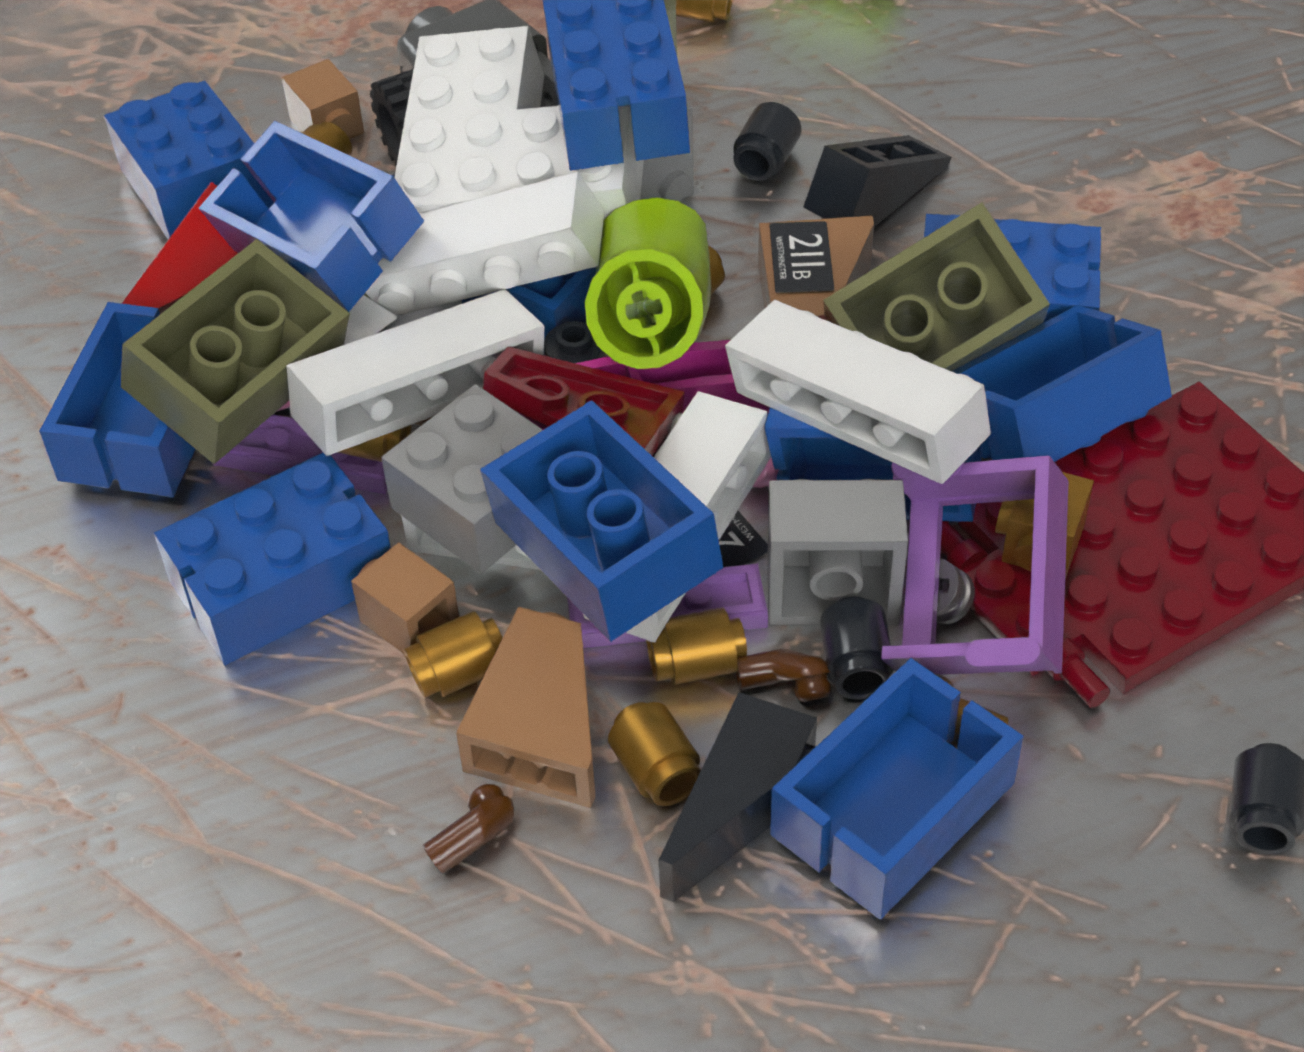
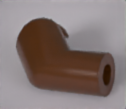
M781 648L737 658L738 667L735 678L740 691L794 680L796 686L795 694L801 702L826 698L831 693V684L827 678V673L830 671L827 669L826 662L821 657Z
M484 784L476 788L468 798L467 806L470 811L423 844L430 860L441 873L444 874L511 825L514 817V804L510 797L504 796L501 787L495 784Z

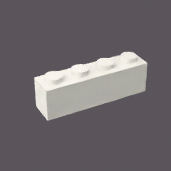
M578 172L420 213L424 223L391 262L384 258L380 260L378 265L383 272L365 293L372 301L398 316L597 267L600 255L604 209Z
M506 289L288 364L286 368L291 416L326 456L332 455L433 417L474 384L483 389L484 372L508 346L544 355V325Z
M773 300L725 345L737 393L940 484H943L991 434L983 384L974 381L964 374H956L924 361L912 353L902 352L870 339L858 331L848 330L821 319L809 311L799 310L777 300Z
M698 391L684 413H679L675 416L670 432L654 458L714 513L719 540L771 458L764 429L768 415L765 410ZM685 594L626 633L655 643Z

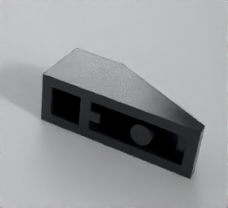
M909 135L825 145L803 208L820 216L821 219L873 216L874 226H876L949 166L952 157Z
M738 692L658 860L661 898L674 902L771 827L772 788L816 747L817 717Z

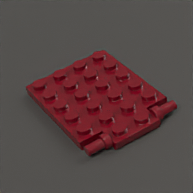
M1200 381L1149 409L1144 417L1126 422L1102 435L1101 439L1094 445L1079 448L1055 461L1062 472L1094 480L1086 522L1065 579L1062 673L1046 672L1055 681L1064 680L1090 708H1095L1102 704L1108 698L1111 690L1084 662L1085 656L1122 694H1125L1304 589V472ZM1003 501L976 503L973 522L958 521L957 523L971 539L965 540L948 521H942L941 552L947 557L946 561L970 576L974 583L975 591L970 610L997 639L1029 637L1031 571L1020 566L1002 562L1006 535L995 532ZM1028 671V672H1029L1031 675L1034 676V675L1040 673L1041 671Z

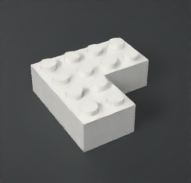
M528 26L421 36L418 42L394 178L420 214L578 172L604 209V219H606L615 209L634 200H640L644 160L636 161L630 105L618 107L624 163L570 171L559 106L540 107L544 72Z

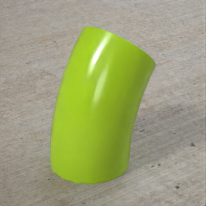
M649 198L634 200L615 209L603 220L599 263L596 267V275L592 278L586 296L585 309L587 326L596 345L612 360L635 369L660 368L681 358L700 336L710 305L711 271L706 224L699 214L679 201Z

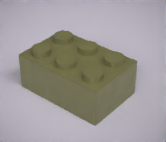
M983 202L823 300L827 321L851 331H858L870 339L902 352L912 353L924 361L949 371H953L1043 323L1050 303Z
M256 239L122 344L121 388L215 464L289 401L286 365L344 345L350 313Z

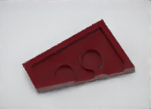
M509 346L484 372L483 390L511 409L546 426H551L592 400L652 456L670 432L675 416L682 413L685 396L684 391Z

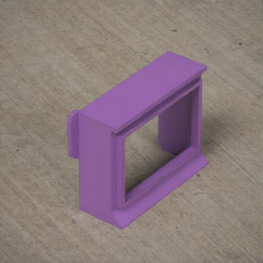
M1050 456L963 463L943 484L892 462L893 480H903L904 493L911 500L902 645L882 646L881 659L893 670L897 671L912 658L932 673L940 675L1026 671L1062 673L1069 481ZM1034 499L1029 637L980 639L964 643L935 644L943 506Z

